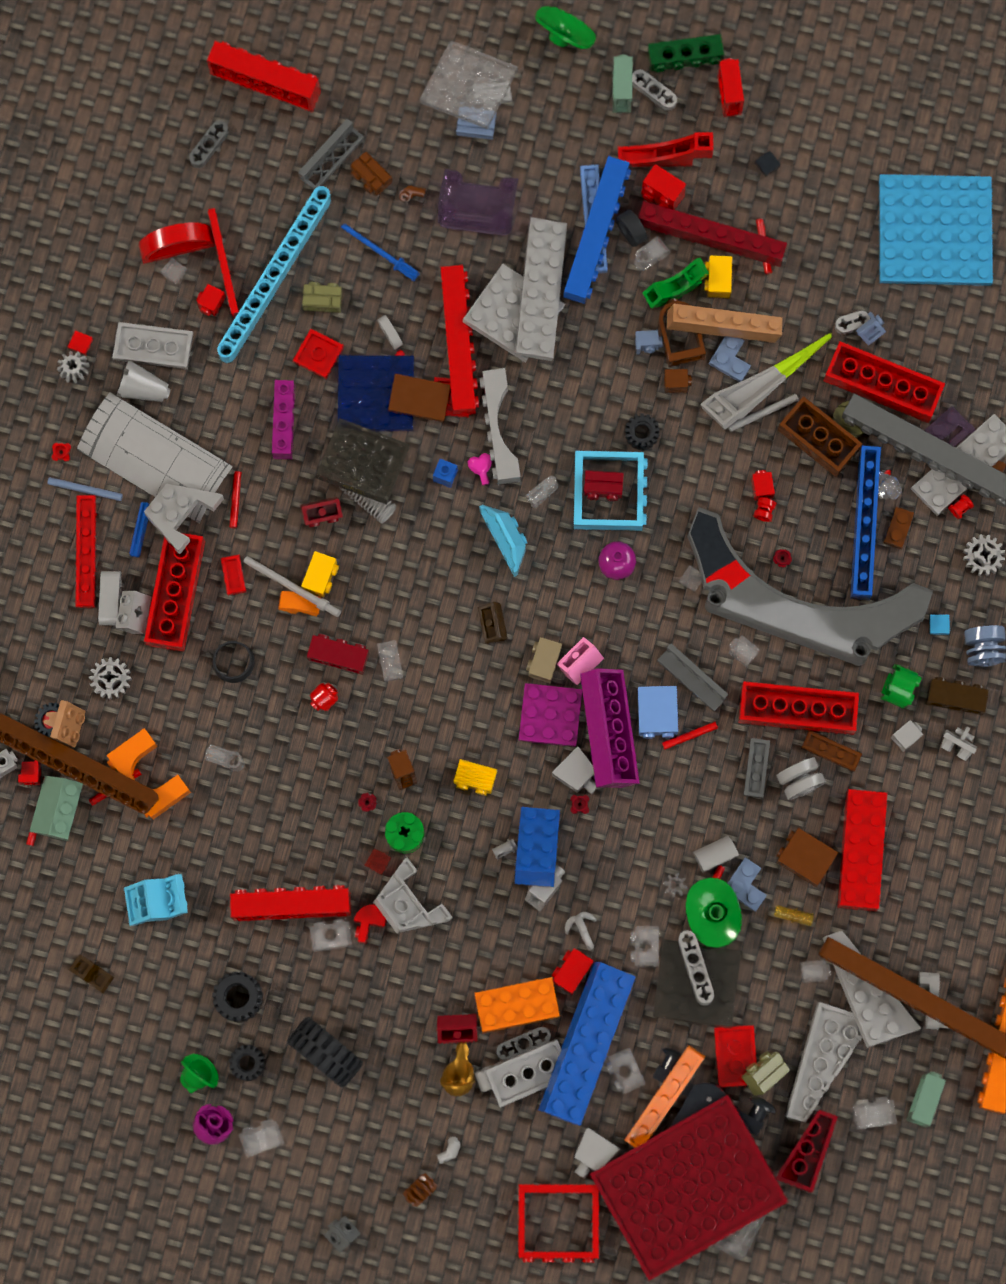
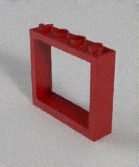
M519 1184L518 1258H522V1262H534V1258H542V1262H554V1258H562V1262H574V1258H582V1262H594V1258H599V1190L597 1186ZM525 1193H592V1252H524Z

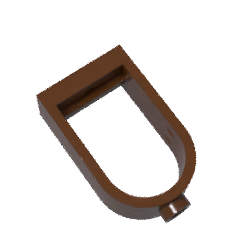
M678 299L668 300L660 312L658 322L668 367L705 359L706 351L701 333H695L697 348L671 353L663 318L673 304H689L678 301Z

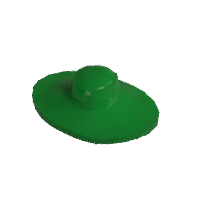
M550 6L541 7L537 10L535 19L540 25L550 31L549 40L553 44L564 48L570 43L581 49H587L594 45L596 40L594 32L578 18L561 9Z
M719 878L702 879L691 887L686 899V914L689 926L696 938L704 945L715 948L732 943L738 937L742 926L740 904L733 888L726 881Z

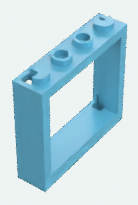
M575 451L574 529L642 531L643 525H646L647 514H643V506H647V495H643V488H647V477H643L644 470H647V458H644V452ZM583 460L638 461L637 520L582 519Z

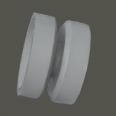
M815 757L799 762L776 775L780 785L791 784L784 790L787 800L807 795L826 783L822 773L812 774L819 767Z

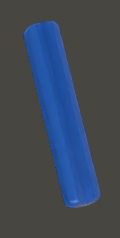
M146 502L140 504L129 553L130 556L135 558L140 557L148 518L144 513L145 509L149 506V503Z

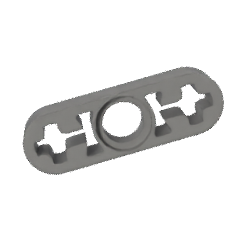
M644 70L633 72L632 85L664 110L670 111L676 107L677 97L672 91ZM636 77H643V82H636ZM656 86L659 88V92L651 94L649 88ZM665 99H672V104H665Z

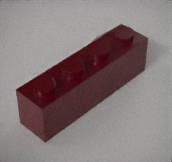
M817 1110L815 1117L775 1177L778 1181L813 1193L838 1116Z

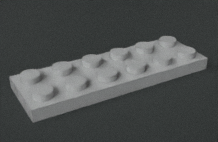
M993 414L956 448L992 467L1006 455V425ZM930 470L911 488L936 516L968 489L962 485V482L957 479H949L940 470Z

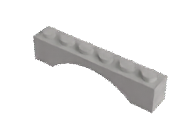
M505 368L483 371V377L479 379L481 389H485V395L482 396L483 407L487 406L488 413L485 414L486 425L490 424V431L487 432L488 443H492L493 449L490 450L491 461H495L496 467L492 468L493 479H497L498 485L520 482L518 458L504 444L498 428L499 408L508 392Z

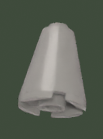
M128 360L116 396L163 402L164 399H168L171 389L168 388L169 384Z

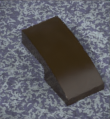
M79 954L69 971L102 994L114 979L113 976L81 954Z

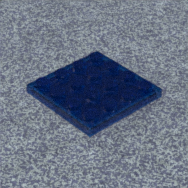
M339 355L337 429L348 431H413V416L389 412L388 407L394 375L400 374L414 377V356Z

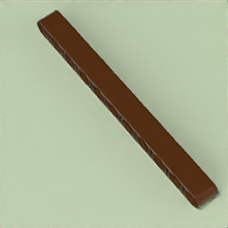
M0 713L1 743L139 813H148L159 800L158 794L151 788Z
M827 937L818 953L820 957L1006 1059L1005 1033L840 942Z

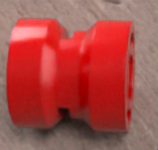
M758 498V508L754 511L753 517L760 521L771 522L773 517L772 511L775 510L777 503L768 498Z

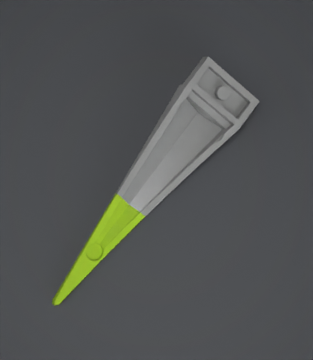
M827 334L780 363L714 393L701 403L702 409L725 430L735 421L744 418L832 338V334Z

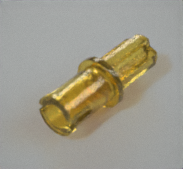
M776 906L774 910L775 917L790 920L791 923L797 922L809 926L812 925L814 914L798 911L797 908L790 909L782 906Z

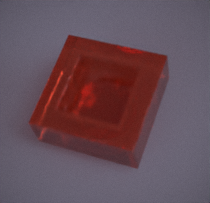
M374 848L365 866L382 875L391 857Z

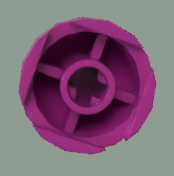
M621 541L607 544L601 550L598 558L600 570L607 578L612 580L629 577L634 572L636 566V555L633 549L627 543Z
M207 1104L197 1111L193 1122V1130L201 1142L208 1145H216L224 1142L233 1130V1117L224 1107L219 1105L215 1107L211 1106L212 1104Z

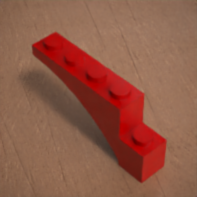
M694 132V134L680 139L656 144L618 147V159L630 162L629 167H653L655 164L658 166H692L693 158H712L714 150L713 132Z

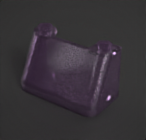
M445 169L438 202L439 225L449 229L480 233L509 234L513 224L519 178L505 177L500 180L499 187L463 183L461 173Z

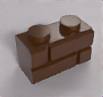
M367 151L350 166L352 177L356 181L360 180L364 184V189L369 194L373 193L375 196H378L392 184V176Z

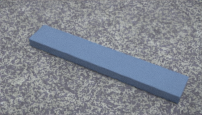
M599 165L580 166L585 226L600 183ZM603 247L601 252L604 254L603 261L596 268V271H599L598 273L608 272L606 248Z

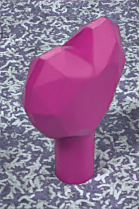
M484 453L479 457H471L468 460V467L472 472L480 475L482 485L489 484L487 472L492 464L490 455Z

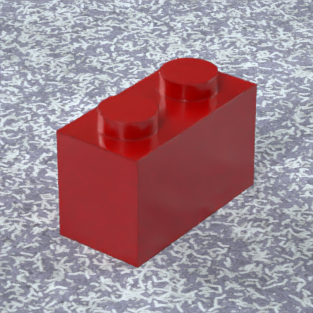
M575 948L572 952L570 950L567 951L562 959L565 961L561 968L557 966L552 974V977H554L553 983L573 995L594 960Z

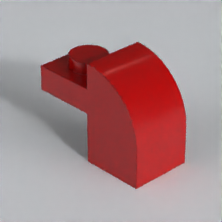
M367 905L361 908L354 917V922L361 924V926H357L355 938H358V943H367L370 926L386 927L387 919L376 905Z

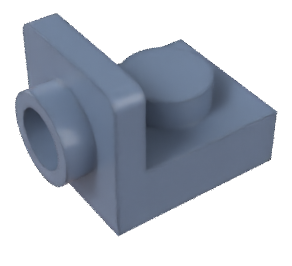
M872 312L868 313L871 319L856 330L868 346L886 332L882 326L885 324L879 315L875 316Z

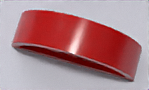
M194 222L160 228L149 233L139 242L143 264L215 246L211 228L206 224Z

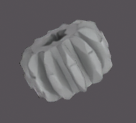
M70 351L68 357L66 354H63L64 360H58L61 366L57 367L58 372H61L60 377L62 379L66 378L68 383L72 379L74 383H77V378L84 381L83 374L88 375L87 368L90 367L89 363L86 362L87 358L85 356L81 357L80 352L74 355Z

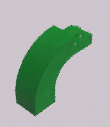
M696 258L675 276L653 283L642 293L651 309L666 305L668 300L678 299L702 284V280L710 273L702 259Z

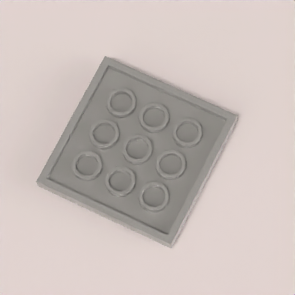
M502 264L462 322L526 363L529 357L515 355L523 276ZM560 300L558 315L565 306V303L561 302Z

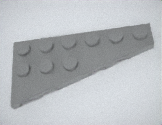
M843 931L827 935L823 938L824 942L827 937L832 938L860 953ZM834 965L867 1048L921 1029L899 1000Z
M817 1002L785 1117L801 1122L807 1121L823 1094L830 1087L833 1079L838 1075L858 1042L863 1038L852 1012Z

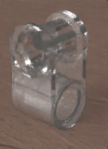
M657 236L636 252L635 266L639 270H647L658 261L666 258L671 251L662 239Z

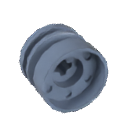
M990 625L970 628L964 631L965 644L975 647L966 651L968 656H972L967 659L968 665L986 667L1006 662V654L1004 653L1006 652V646L998 645L1006 640L1005 627Z

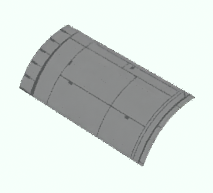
M109 393L98 407L77 447V450L154 497L158 495L166 483L215 493L232 468L230 464L112 393ZM197 503L187 517L200 523L206 507Z

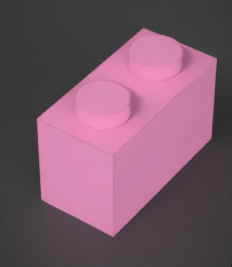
M583 637L557 665L567 678L578 685L581 682L580 673L593 670L604 658L597 648Z

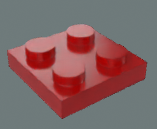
M310 329L295 355L293 363L327 379L344 349V345Z

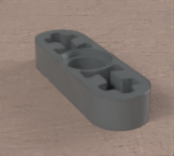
M215 121L192 150L189 159L193 167H204L227 137L229 130L224 121ZM221 127H223L224 132L220 131L217 134L216 128L220 129ZM207 140H211L214 142V146L208 149L204 147V143ZM201 155L202 161L198 160L195 162L194 157H199Z
M539 1027L505 1041L497 1047V1056L501 1060L506 1061L548 1043L551 1037L550 1032L545 1027ZM539 1031L547 1033L544 1042L538 1039L535 1041L537 1045L532 1046V1040L528 1035L533 1034V1038L539 1035ZM522 1038L529 1041V1047L525 1050L518 1047V1041ZM515 1042V1048L518 1053L514 1054V1050L509 1052L508 1057L500 1054L503 1046L508 1049L512 1047L510 1043Z

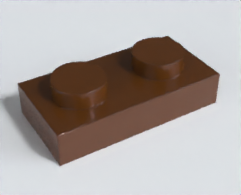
M899 507L895 508L884 544L902 549L914 515L913 512Z

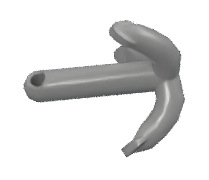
M580 912L577 916H572L567 920L565 934L568 935L572 924L576 923L587 949L592 950L594 945L583 919L586 918L593 922H596L597 919L588 912Z

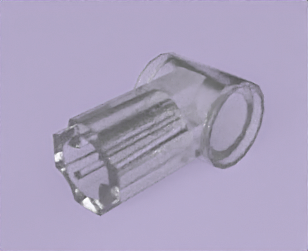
M210 744L205 753L206 761L229 768L235 772L242 770L245 765L243 757L236 751H229ZM235 757H238V764L232 766L230 764L231 760Z

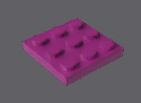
M525 683L519 741L576 747L582 689Z

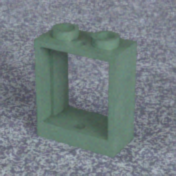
M618 55L614 57L612 113H631L632 57Z
M930 1072L921 1076L906 1119L907 1121L922 1127L931 1125L946 1080L941 1079L942 1075Z

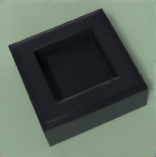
M770 150L755 160L756 166L765 177L781 167L780 162Z

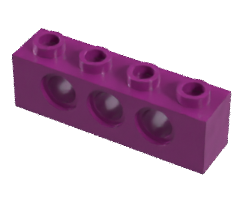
M275 380L272 436L273 459L293 460L294 380Z

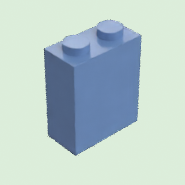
M677 686L638 687L639 736H643L644 739L655 738V735H662V738H674V735L678 734Z

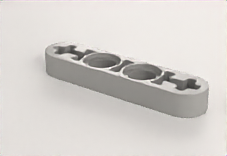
M684 931L679 936L678 944L695 998L700 1005H709L713 1001L714 991L697 938L693 932ZM685 936H687L688 939L692 938V940L690 941V950H688L687 943L682 942ZM690 954H696L699 961L692 964L688 961L687 957ZM700 972L704 975L705 979L702 982H696L693 975ZM705 984H707V986L704 987L705 993L710 994V996H708V1000L700 998V996L702 995L701 987Z

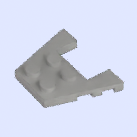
M166 483L145 509L144 513L157 530L165 536L166 540L172 544L175 550L181 554L190 542L189 537L176 531L197 503L215 511L224 498L219 493Z
M408 857L402 861L374 900L375 905L396 933L445 923L453 918L443 904L427 913L404 881L417 872V869Z

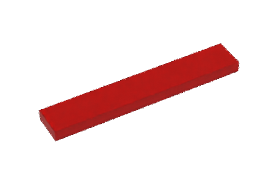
M212 208L208 209L231 315L235 319L239 310L216 210Z
M76 495V608H96V495Z

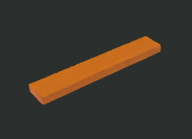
M688 1045L624 1141L636 1148L651 1138L704 1060L705 1056Z

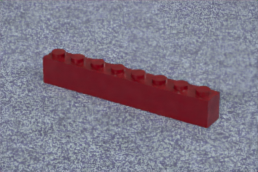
M643 201L638 217L644 228L778 267L782 265L787 248V242Z

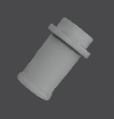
M507 839V842L492 848L498 860L511 852L515 853L517 846L513 839Z

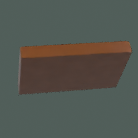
M395 374L388 411L444 422L450 385Z

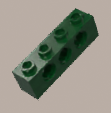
M721 34L650 43L647 48L650 72H664L666 69L680 70L688 66L696 68L703 64L717 65L720 61L724 60ZM701 50H706V51H708L709 53H708V54H702V53H700V51H701ZM687 52L690 56L685 57L682 53ZM670 55L672 58L665 59L663 56Z

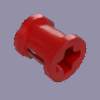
M963 494L959 501L948 508L957 519H960L968 509L974 508V504Z

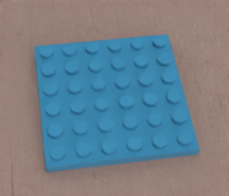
M880 174L879 283L992 285V177Z

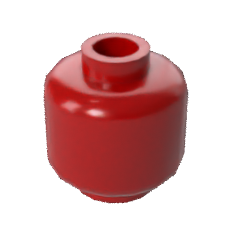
M328 682L326 684L320 683L310 694L312 700L310 704L317 711L320 709L328 711L338 701V691Z

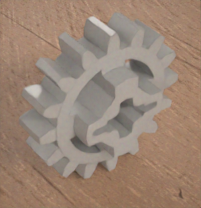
M981 534L978 540L973 537L971 539L972 543L968 542L966 544L969 549L963 550V553L967 554L963 558V561H968L966 568L971 566V573L978 571V576L982 572L989 576L990 571L995 574L997 572L996 568L1000 569L1002 567L1000 562L1005 560L1001 556L1005 553V550H1000L1002 543L996 544L997 538L990 540V535H987L984 539ZM978 545V551L972 553V549ZM982 552L984 553V555H988L986 559L984 558V556H980ZM996 558L995 563L990 566V560Z
M109 657L108 662L101 659L102 664L95 663L97 669L90 670L94 674V676L89 677L91 681H94L90 686L96 688L94 690L96 694L101 692V698L107 695L109 700H111L112 695H115L118 699L120 692L126 694L125 687L130 688L127 681H131L132 678L127 675L131 672L129 669H125L127 666L125 663L120 665L118 658L115 662H113L112 657ZM115 667L120 669L122 674L116 673ZM110 675H112L114 679L108 682L106 678H110ZM99 683L105 684L106 690L102 689Z

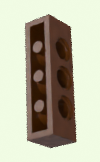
M398 749L391 752L388 761L399 791L417 784L415 771L407 751Z

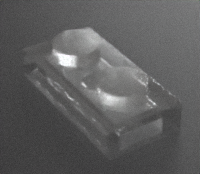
M396 640L378 643L384 681L403 679Z

